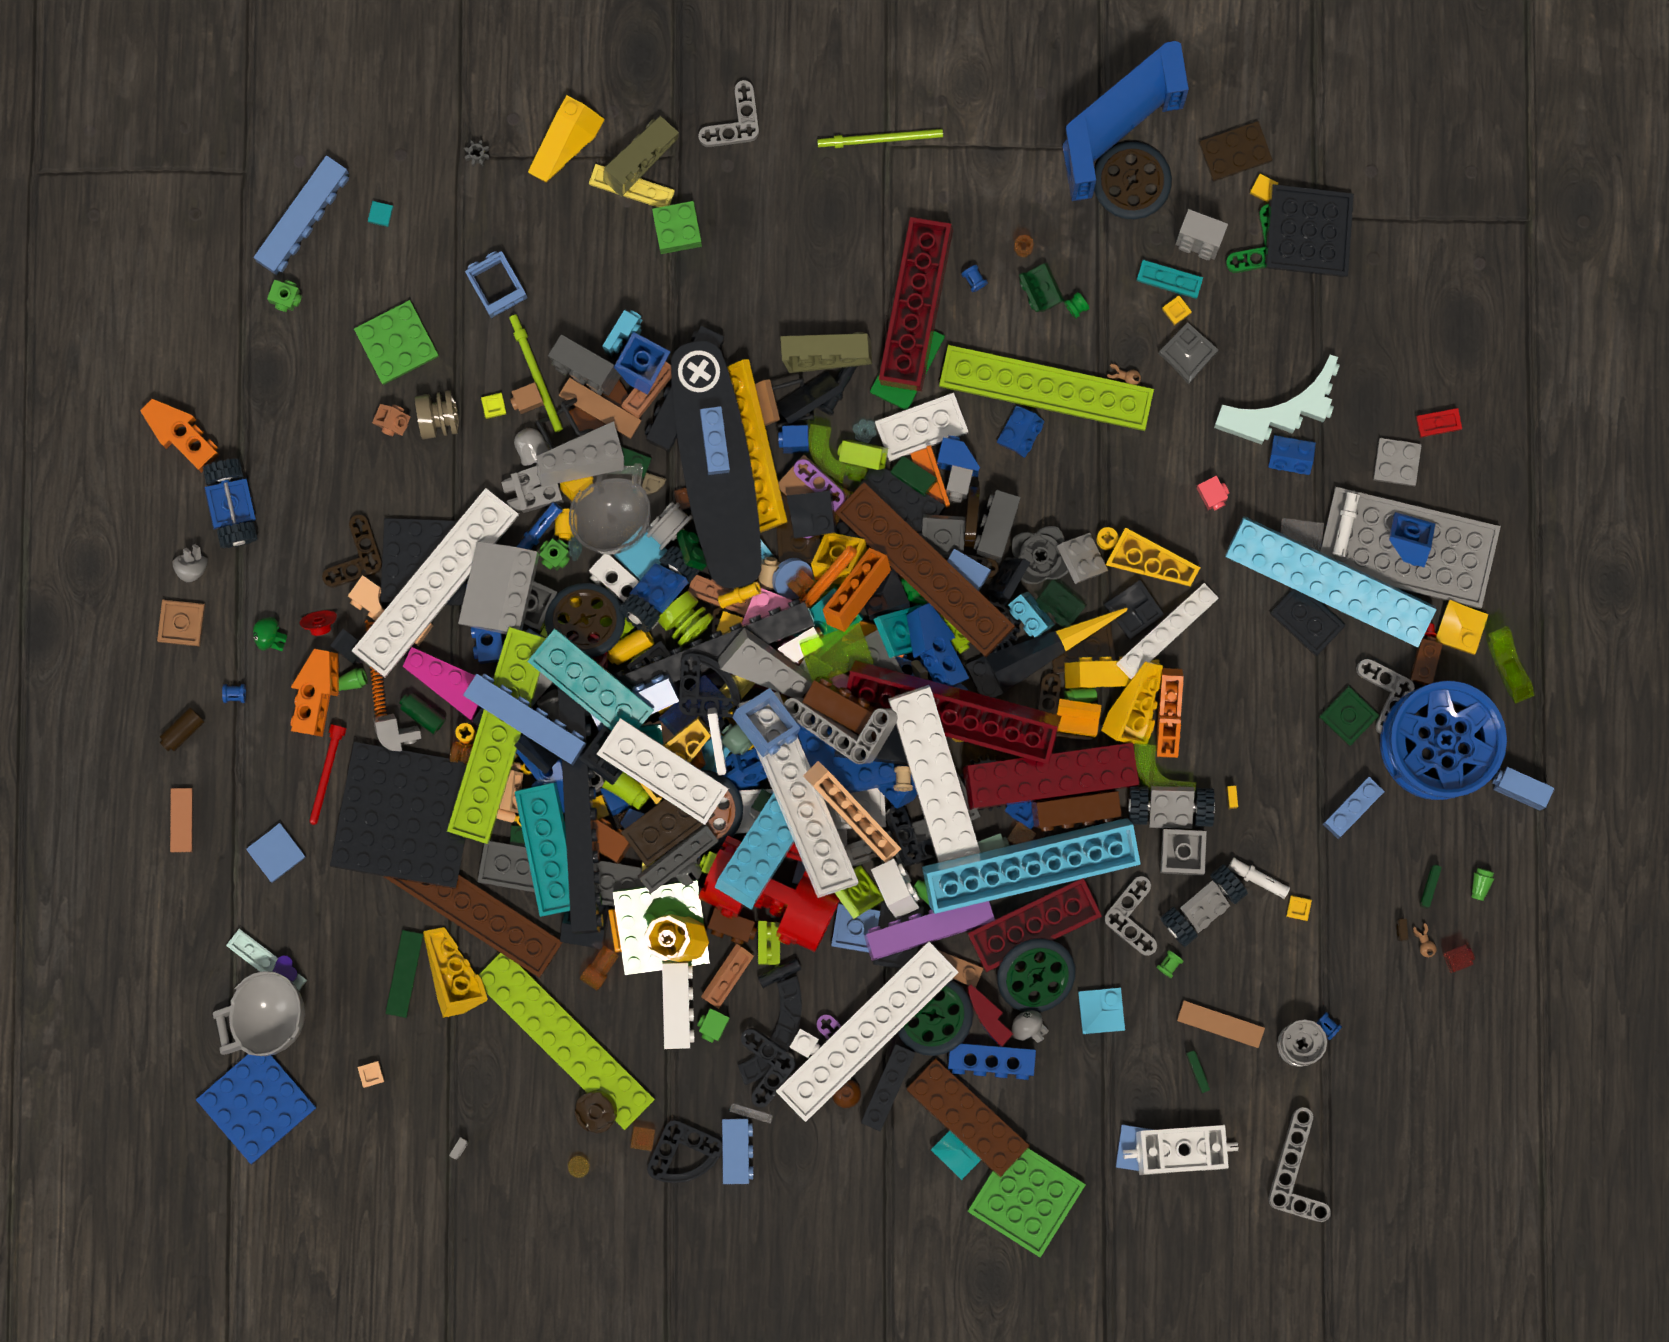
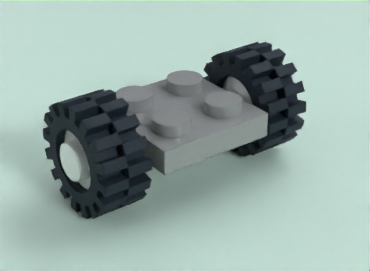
M1130 786L1129 820L1133 825H1147L1148 811H1150L1149 828L1192 829L1193 812H1195V826L1213 827L1215 811L1214 788H1196L1194 803V787L1151 786V800L1148 802V787Z
M1224 864L1210 875L1213 880L1180 908L1185 917L1174 907L1160 917V920L1169 932L1184 947L1198 937L1196 932L1199 933L1207 928L1214 919L1222 915L1230 907L1224 894L1233 904L1238 903L1248 894L1243 884Z

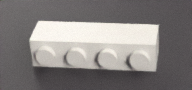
M662 961L664 1049L690 1048V1043L694 1042V1030H690L689 1021H694L693 1008H689V1000H693V987H689L688 979H693L692 966H688V962Z

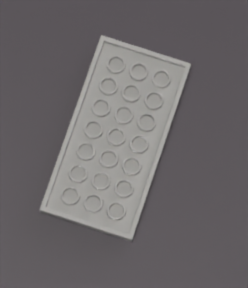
M1335 487L1320 552L1400 590L1446 601L1452 600L1462 605L1481 609L1501 526ZM1349 492L1360 495L1356 509L1357 518L1353 521L1346 556L1339 557L1336 554L1333 555L1332 552L1342 517L1340 512L1344 509L1346 494ZM1395 512L1435 523L1432 547L1425 567L1413 566L1410 563L1404 562L1390 542L1389 537Z

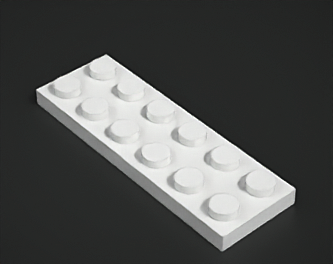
M622 718L619 719L597 753L598 756L704 825L728 790L726 786Z

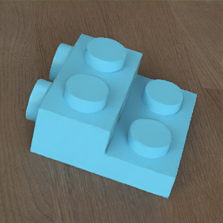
M632 310L630 312L623 311L603 344L605 354L613 357L614 353L618 354L624 345L622 343L623 340L628 342L633 332L640 335L642 319H640L641 316Z
M1029 592L1020 594L1008 604L1011 608L1009 610L1016 620L1020 619L1023 622V629L1029 636L1033 635L1036 638L1055 625Z

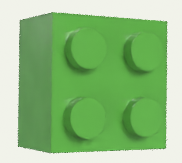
M693 201L652 209L661 254L702 247Z

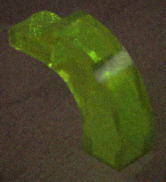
M810 424L808 437L809 451L814 464L833 481L839 483L844 482L845 476H848V479L853 481H861V478L864 479L866 477V467L844 464L833 457L829 449L831 427Z
M1506 626L1489 633L1490 643L1488 644L1493 660L1514 703L1516 704L1535 696L1532 682L1518 658L1510 628Z
M1134 744L1138 778L1145 787H1148V790L1151 791V786L1194 787V792L1196 791V782L1169 780L1158 771L1155 762L1156 745Z

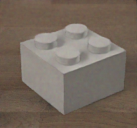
M1163 829L1160 873L1204 875L1207 831Z

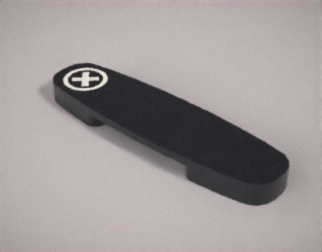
M708 341L687 343L680 346L674 352L671 359L673 407L683 475L696 533L704 553L711 580L724 590H734V588H742L754 583L761 572L759 517L751 462L736 396L721 350L715 344ZM721 407L730 471L729 473L708 475L700 409Z

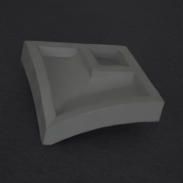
M1187 322L1159 351V355L1178 372L1187 384H1190L1219 350Z

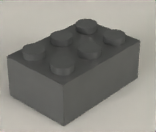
M563 335L559 337L548 355L552 360L551 364L556 367L555 369L565 376L568 373L573 377V380L581 385L586 383L591 388V391L600 396L602 393L609 396L621 377L614 368L615 365Z
M996 490L995 495L990 494L986 508L990 511L988 515L984 514L980 527L983 533L982 535H977L974 549L977 550L976 556L990 558L1001 563L1021 497Z

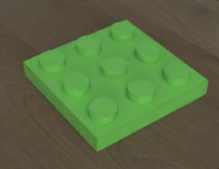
M410 300L354 328L382 385L439 357Z

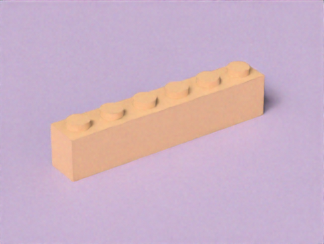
M819 761L803 775L812 787L885 863L901 850L897 843Z

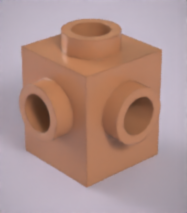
M380 404L372 423L381 427V432L392 437L394 434L403 436L410 416L403 413L404 409L399 406L392 405L391 407Z

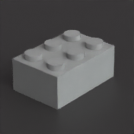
M1188 209L1176 245L1183 252L1190 253L1193 251L1198 253V256L1202 259L1215 260L1228 224Z

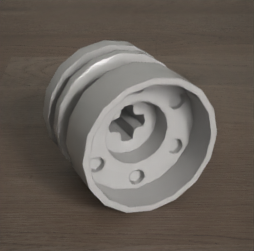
M1299 1020L1289 1024L1281 1031L1277 1041L1278 1053L1281 1058L1289 1065L1296 1067L1315 1063L1323 1056L1327 1047L1325 1032L1320 1025L1310 1020ZM1302 1039V1044L1305 1045V1047L1298 1049L1299 1045L1296 1043V1041Z

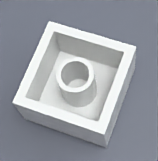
M892 859L871 869L885 903L896 919L919 908L917 903L920 900L915 888L912 887L910 883L911 878L902 863L898 865L895 859Z

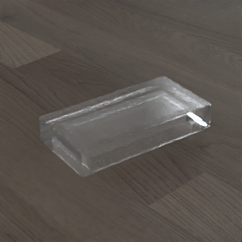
M732 1104L730 1112L770 1124L773 1116L737 1104Z

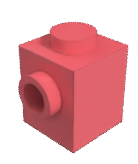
M1217 476L1197 486V490L1208 510L1213 508L1216 511L1226 505L1224 502L1228 499L1229 491L1225 483H1220Z

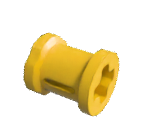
M462 723L456 728L455 734L460 742L469 744L475 740L476 732L470 724ZM468 728L471 735L466 736V739H464L461 731H465Z

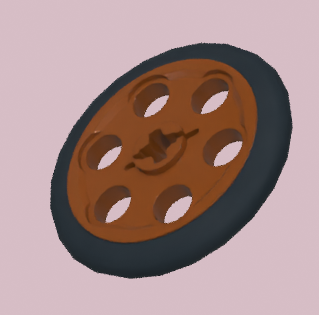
M701 770L728 788L723 797L729 800V806L726 809H720L717 806L714 810L715 816L706 822V825L718 840L716 844L708 849L710 850L722 846L727 835L734 837L743 819V802L737 787L728 778L718 775L713 771ZM722 818L725 821V827L721 830L713 827L714 820Z

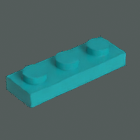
M1145 260L1142 261L1137 277L1138 282L1195 299L1198 297L1203 277Z

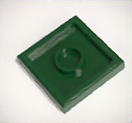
M1348 686L1319 718L1346 744L1351 746L1380 715Z

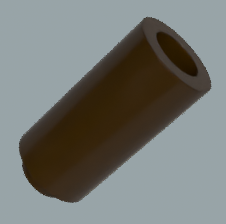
M189 707L159 736L162 739L159 743L167 751L170 749L176 751L205 721Z

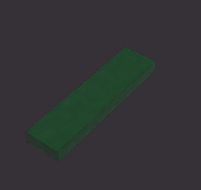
M402 930L385 1014L407 1018L424 934Z

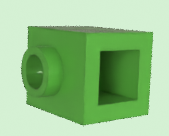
M710 1008L707 1016L702 1015L697 1025L700 1027L699 1032L703 1034L701 1038L713 1043L714 1039L719 1041L730 1018Z

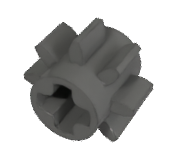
M482 140L478 144H474L471 141V146L464 148L469 153V155L465 156V160L469 161L471 159L473 167L476 163L484 166L483 161L490 159L489 155L485 154L490 149L488 146L482 147ZM475 150H478V152H480L479 157H476V155H474Z

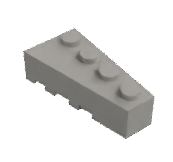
M614 421L536 456V469L541 487L624 470V456Z
M746 628L739 633L718 658L721 670L793 698H802L812 685L809 673Z

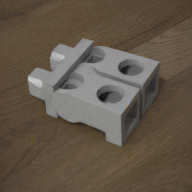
M536 466L513 473L511 478L501 482L504 493L516 491L517 498L507 500L508 506L516 512L522 511L526 513L549 506L552 502L556 504L564 503L559 484L540 487L541 484Z

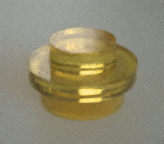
M574 1157L569 1161L568 1171L573 1177H584L589 1172V1163L584 1157Z

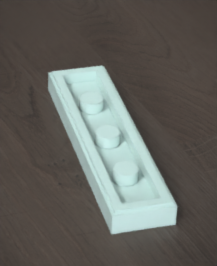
M238 929L226 945L260 972H272L278 959L241 929ZM298 974L297 979L292 983L300 990L307 980Z

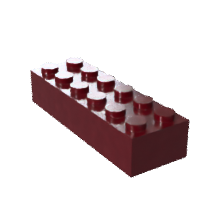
M1084 878L967 935L987 973L1000 967L1005 955L1021 942L1038 938L1055 940L1101 918L1102 915Z

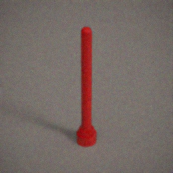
M330 724L328 732L330 733L331 741L310 817L312 825L318 823L339 740H342L343 736L345 737L347 728Z

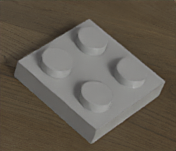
M1379 438L1373 480L1415 487L1422 444Z
M1090 533L1068 540L1057 546L1075 584L1108 571Z

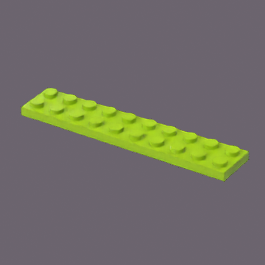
M948 345L939 387L1142 431L1146 429L1154 389L951 345Z
M509 627L492 684L498 688L503 685L513 691L511 696L516 699L521 696L530 702L528 706L530 707L541 672L527 661L546 638ZM485 709L447 832L489 844L517 753V748L514 745L521 738L522 733Z
M500 953L479 974L485 992L586 1092L593 1090L602 1091L612 1098L617 1108V1118L615 1121L624 1130L655 1100L519 964Z

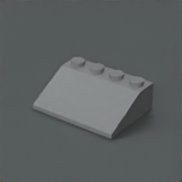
M477 542L458 624L506 635L509 627L522 630L540 556L538 552L512 546Z

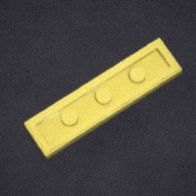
M595 164L589 185L618 194L603 181L605 167ZM639 179L623 196L659 208L671 204L675 190Z

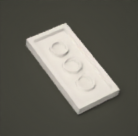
M954 393L875 421L882 444L888 448L887 457L889 462L926 449V446L931 445L932 447L940 444L943 437L948 438V435L959 437L968 433Z

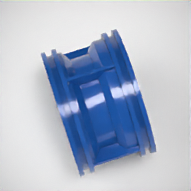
M1455 681L1432 683L1403 696L1387 714L1380 735L1382 759L1391 777L1409 793L1430 800L1455 798L1467 795L1483 787L1500 768L1507 744L1503 718L1492 700L1477 688ZM1452 703L1461 706L1464 710L1456 713ZM1428 704L1426 718L1414 715L1420 708ZM1437 714L1444 717V724L1442 726L1437 725L1435 722ZM1457 722L1462 723L1464 726V731L1461 734L1455 730ZM1421 727L1428 731L1426 739H1422L1418 734ZM1478 730H1480L1481 741L1474 736ZM1405 737L1416 744L1409 755L1406 749ZM1442 737H1446L1447 744H1441ZM1460 743H1464L1467 746V753L1465 755L1458 751ZM1424 748L1429 749L1431 752L1429 760H1425L1422 757V750ZM1444 756L1449 757L1451 760L1449 768H1445L1441 763ZM1463 764H1473L1474 766L1463 775ZM1431 768H1435L1439 780L1423 773Z

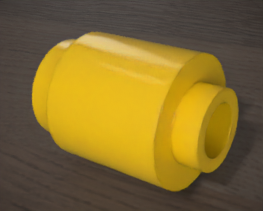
M563 509L555 519L554 535L562 541H569L571 537L576 536V515H574V510Z

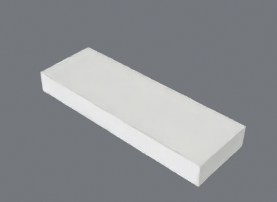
M709 708L708 720L717 774L725 775L726 763L717 709Z

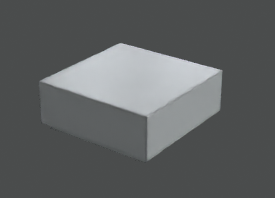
M460 1137L449 1156L455 1160L459 1159L468 1145V1141Z

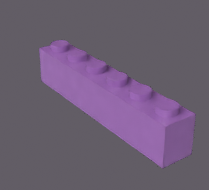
M986 901L936 914L929 910L928 915L921 917L920 913L908 917L909 921L903 923L900 920L888 923L889 927L881 929L880 926L868 929V934L864 938L871 960L883 958L993 922L995 918L990 903Z

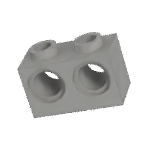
M952 465L946 490L949 500L960 503L962 500L966 501L973 470Z

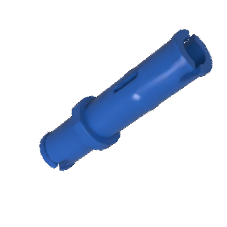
M552 502L531 530L524 533L525 537L517 547L530 550L534 545H537L540 537L551 526L563 509L555 502Z

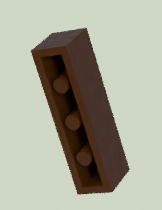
M818 676L813 681L803 700L804 704L858 734L862 733L871 715L877 710L870 706V702L861 697L858 699L852 696L851 691L844 687H836L830 679L823 676L821 678ZM885 713L882 715L884 723L887 722V715ZM875 731L871 734L873 741L877 738Z
M1115 790L1031 801L1034 827L1041 828V831L1054 830V826L1059 825L1062 828H1072L1074 823L1082 822V825L1095 824L1094 820L1101 819L1102 822L1115 821V817H1121L1119 791Z

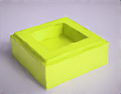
M502 393L481 397L486 419L506 414Z

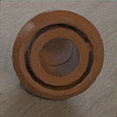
M849 1079L832 1096V1099L841 1108L854 1107L861 1098V1089L857 1082Z

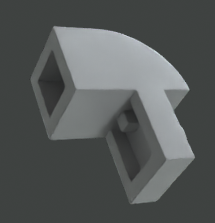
M394 714L373 718L377 737L381 744L389 750L402 751V742L404 744H412L417 742V739H421L418 726L398 729Z

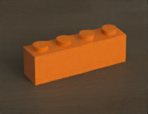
M871 548L866 551L823 608L827 625L843 632L846 631L891 571L887 555Z

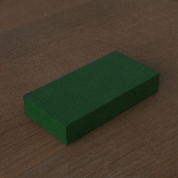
M904 456L890 471L893 476L924 497L937 482L935 476Z
M1431 866L1420 901V907L1430 908L1441 872V866Z
M1196 1052L1186 1053L1201 1094L1210 1091Z

